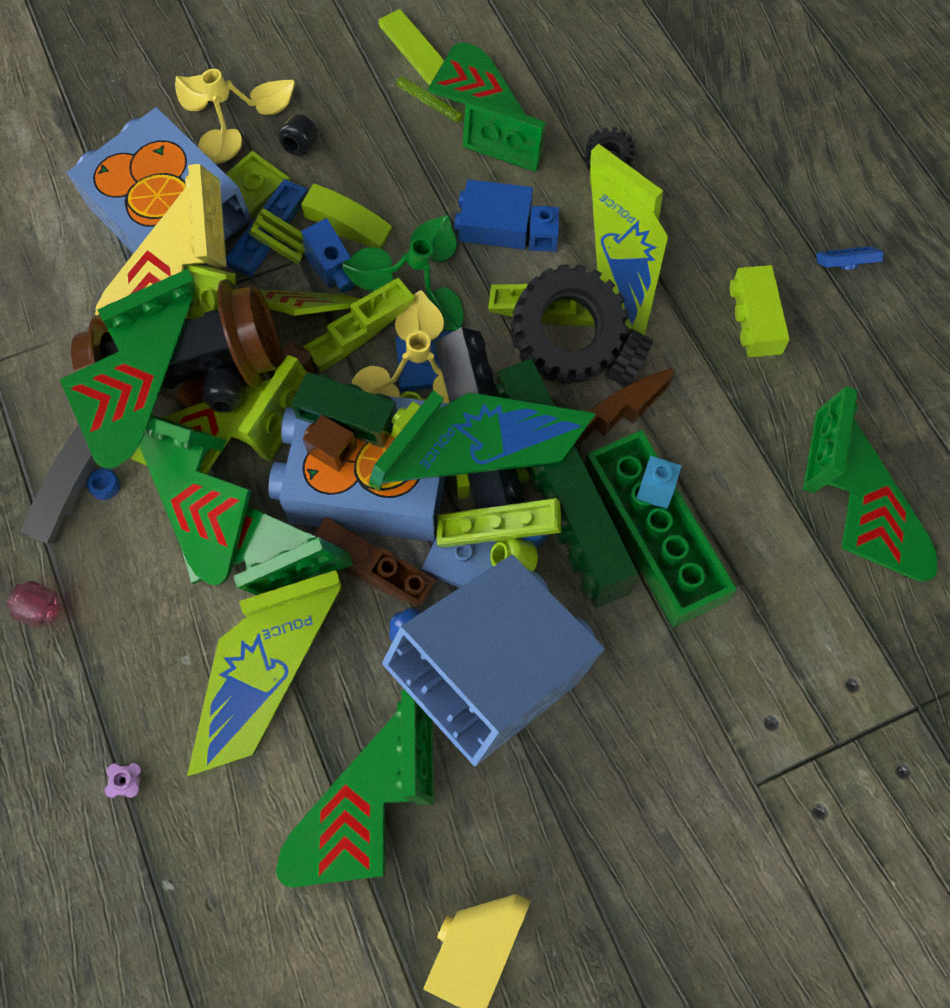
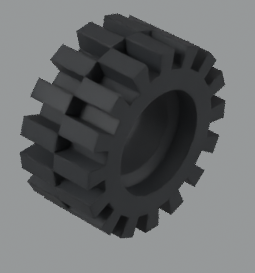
M608 127L603 128L602 133L599 129L595 131L594 135H590L586 145V168L590 170L591 150L598 143L605 149L618 153L619 156L617 157L632 168L635 154V142L631 141L632 137L630 135L625 137L626 131L622 129L620 133H617V128L612 127V131H608Z
M631 329L627 337L623 339L624 346L621 352L608 366L605 374L608 378L625 387L632 382L634 376L638 373L653 343L652 339L634 329Z

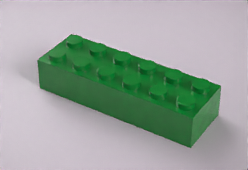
M640 430L587 453L585 467L608 514L670 624L675 628L729 602L737 589L676 486L667 509L636 499L650 456L658 458L644 432Z

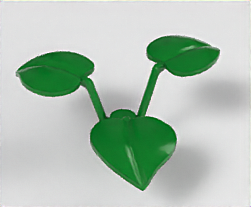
M448 215L431 219L417 227L410 238L409 252L404 253L398 263L392 267V260L389 254L377 247L361 249L351 256L350 259L343 261L342 268L347 277L358 287L371 292L393 281L392 272L398 271L405 262H408L415 270L423 269L426 293L428 294L427 298L439 309L443 316V331L454 332L461 328L463 309L458 296L446 287H440L432 292L430 282V260L444 262L453 257L456 251V237Z

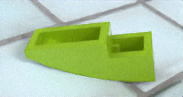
M315 183L312 184L301 204L304 218L317 223L327 218L338 236L369 247L382 249L392 231V226L364 206Z

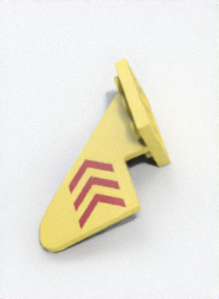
M201 164L188 165L189 175L185 179L186 188L104 290L96 305L95 315L99 314L97 309L183 271L184 265L207 263L214 268L227 267L220 179Z

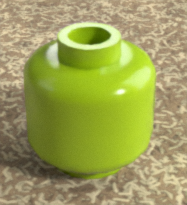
M522 538L499 540L492 547L490 553L492 566L513 554L528 571L535 570L538 553L533 542Z

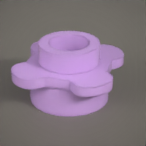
M131 763L129 766L111 764L107 768L106 773L109 776L108 785L104 789L107 797L115 798L117 795L133 798L138 794L139 775L141 773L139 765ZM124 777L126 781L121 784L120 779Z

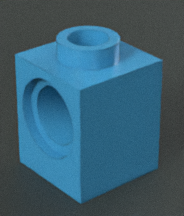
M650 456L636 499L667 509L682 465Z

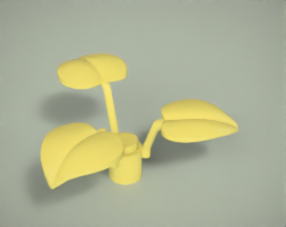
M209 69L198 76H176L175 86L180 104L188 111H200L207 106L208 101H213L221 124V130L214 129L205 133L199 140L198 148L215 164H219L232 159L242 146V136L239 130H226V123L219 104L228 99L229 90L233 91L249 106H256L258 113L274 115L283 111L289 104L295 83L294 80L263 83L251 91L250 97L252 100H250L233 86L231 80L225 82L218 69Z
M420 290L413 295L415 301L396 317V333L402 340L406 341V353L402 355V360L394 376L390 379L389 373L384 368L368 366L355 375L351 384L357 385L363 391L375 395L380 393L391 397H399V390L393 383L398 380L407 361L423 363L428 360L434 372L439 375L433 382V390L444 397L442 403H450L442 370L438 367L434 354L430 352L431 341L435 340L443 331L444 319L439 309Z

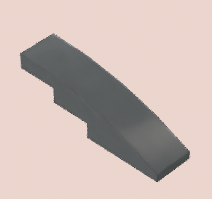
M79 424L64 444L46 475L21 529V533L47 544H54L64 516L72 515L82 487H87V479L97 467V463L92 457Z

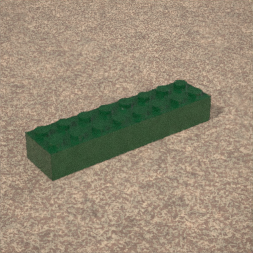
M532 359L498 371L497 384L494 385L496 393L500 398L555 406ZM575 445L572 446L561 463L528 466L532 473L529 477L533 489L536 492L540 491L544 500L557 498L560 501L561 533L555 534L560 545L565 544L569 552L567 559L574 573L578 572L583 581L580 583L586 600H592L594 607L598 608L630 595L638 572Z

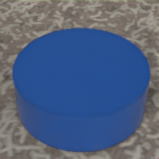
M97 469L87 479V488L96 499H111L120 490V480L110 469Z

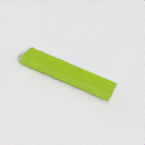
M401 9L380 18V28L427 84L430 85L444 59Z
M557 498L437 515V545L441 548L561 533L560 501Z

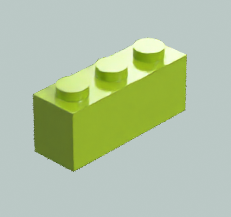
M772 265L738 268L734 280L730 281V295L735 297L736 300L735 318L737 322L741 323V345L743 347L746 346L748 357L783 354L790 339Z

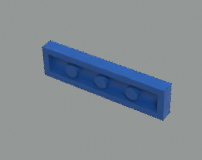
M283 179L263 208L289 224L301 208L308 189ZM255 219L226 257L227 267L249 277L254 274L271 250L269 246L248 234ZM258 227V229L264 232L265 234L269 235L275 240H278L275 237H273L271 233L267 232L261 227Z

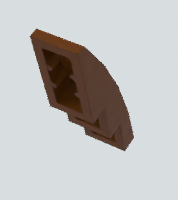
M669 368L644 377L620 389L591 408L588 412L596 413V415L575 442V447L577 448L595 429L605 436L623 417L634 424L671 386L675 371Z

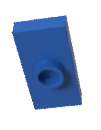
M872 246L820 251L817 253V263L827 268L840 266L841 269L849 270L858 268V264L883 261V251Z

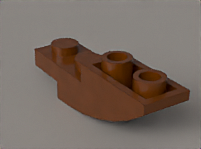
M325 517L313 535L350 553L353 565L342 570L376 589L420 608L436 579L385 548L381 547L378 549Z

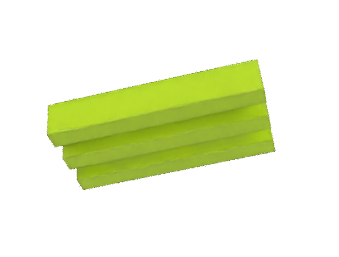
M262 208L248 234L298 264L304 253L302 232ZM258 227H261L267 232L271 233L273 237L280 240L281 242H285L291 247L295 248L297 252H294L293 250L289 249L288 247L273 239L269 235L265 234L264 232L259 230Z

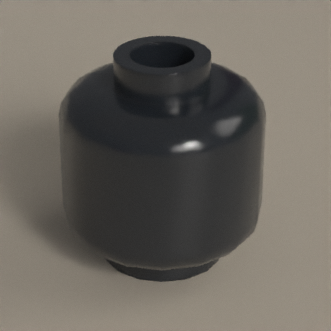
M292 115L279 129V142L286 152L296 156L305 155L317 141V127L310 118L304 115Z
M222 365L206 373L203 385V400L213 411L229 413L242 404L244 378L239 372L230 366Z

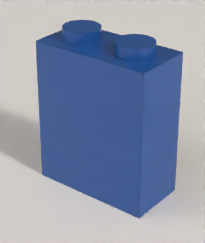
M467 179L465 191L461 190L459 195V207H462L461 213H456L454 229L459 230V242L525 250L533 187Z

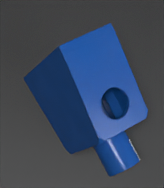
M325 218L302 230L305 258L325 286L331 288L337 285L341 292H347L352 289L355 284L347 277L342 268L343 261L350 259V255L328 219Z

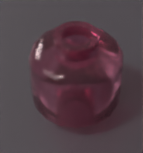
M27 581L23 585L17 584L6 604V607L10 608V616L13 619L35 628L41 627L46 621L53 622L60 609V605L56 603V591L35 581Z

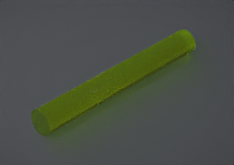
M403 76L398 77L396 81L397 86L457 124L461 122L463 114Z

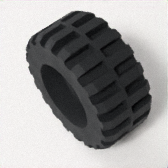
M568 264L559 265L557 270L549 268L543 271L539 277L535 276L528 283L515 305L513 320L511 321V332L514 334L512 339L514 348L519 349V358L522 362L529 359L533 360L538 373L545 375V380L551 382L560 380L561 384H570L572 381H577L578 383L586 381L609 366L624 346L623 339L627 337L629 328L625 325V321L629 318L628 309H622L621 306L625 300L621 293L615 294L612 290L615 284L610 279L605 283L600 279L602 273L595 269L592 273L585 271L586 266L579 264L574 269H570ZM572 300L583 305L589 311L595 324V336L586 348L580 351L562 350L552 344L546 337L542 328V316L545 309L552 302Z

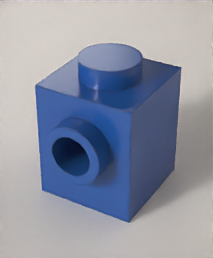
M531 206L529 251L557 252L559 207Z

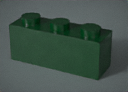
M309 372L306 373L291 403L297 419L308 423H316L319 417L323 415L354 433L355 439L384 448L394 425L391 420L397 412L396 402L387 395L380 393L375 395L363 391L357 385H345L334 381L325 374L315 375Z

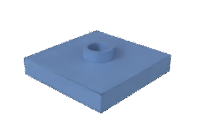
M436 537L421 570L433 578L460 588L493 567L490 553L497 541L441 548L437 545Z

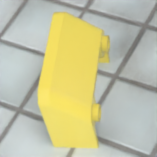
M514 894L459 910L454 918L447 915L437 937L443 944L423 990L459 1008H488L531 900Z

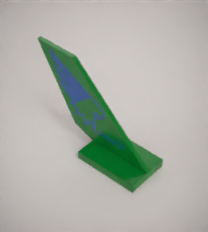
M433 390L374 464L368 484L379 492L385 483L561 463L596 413L470 392L441 407L444 397Z

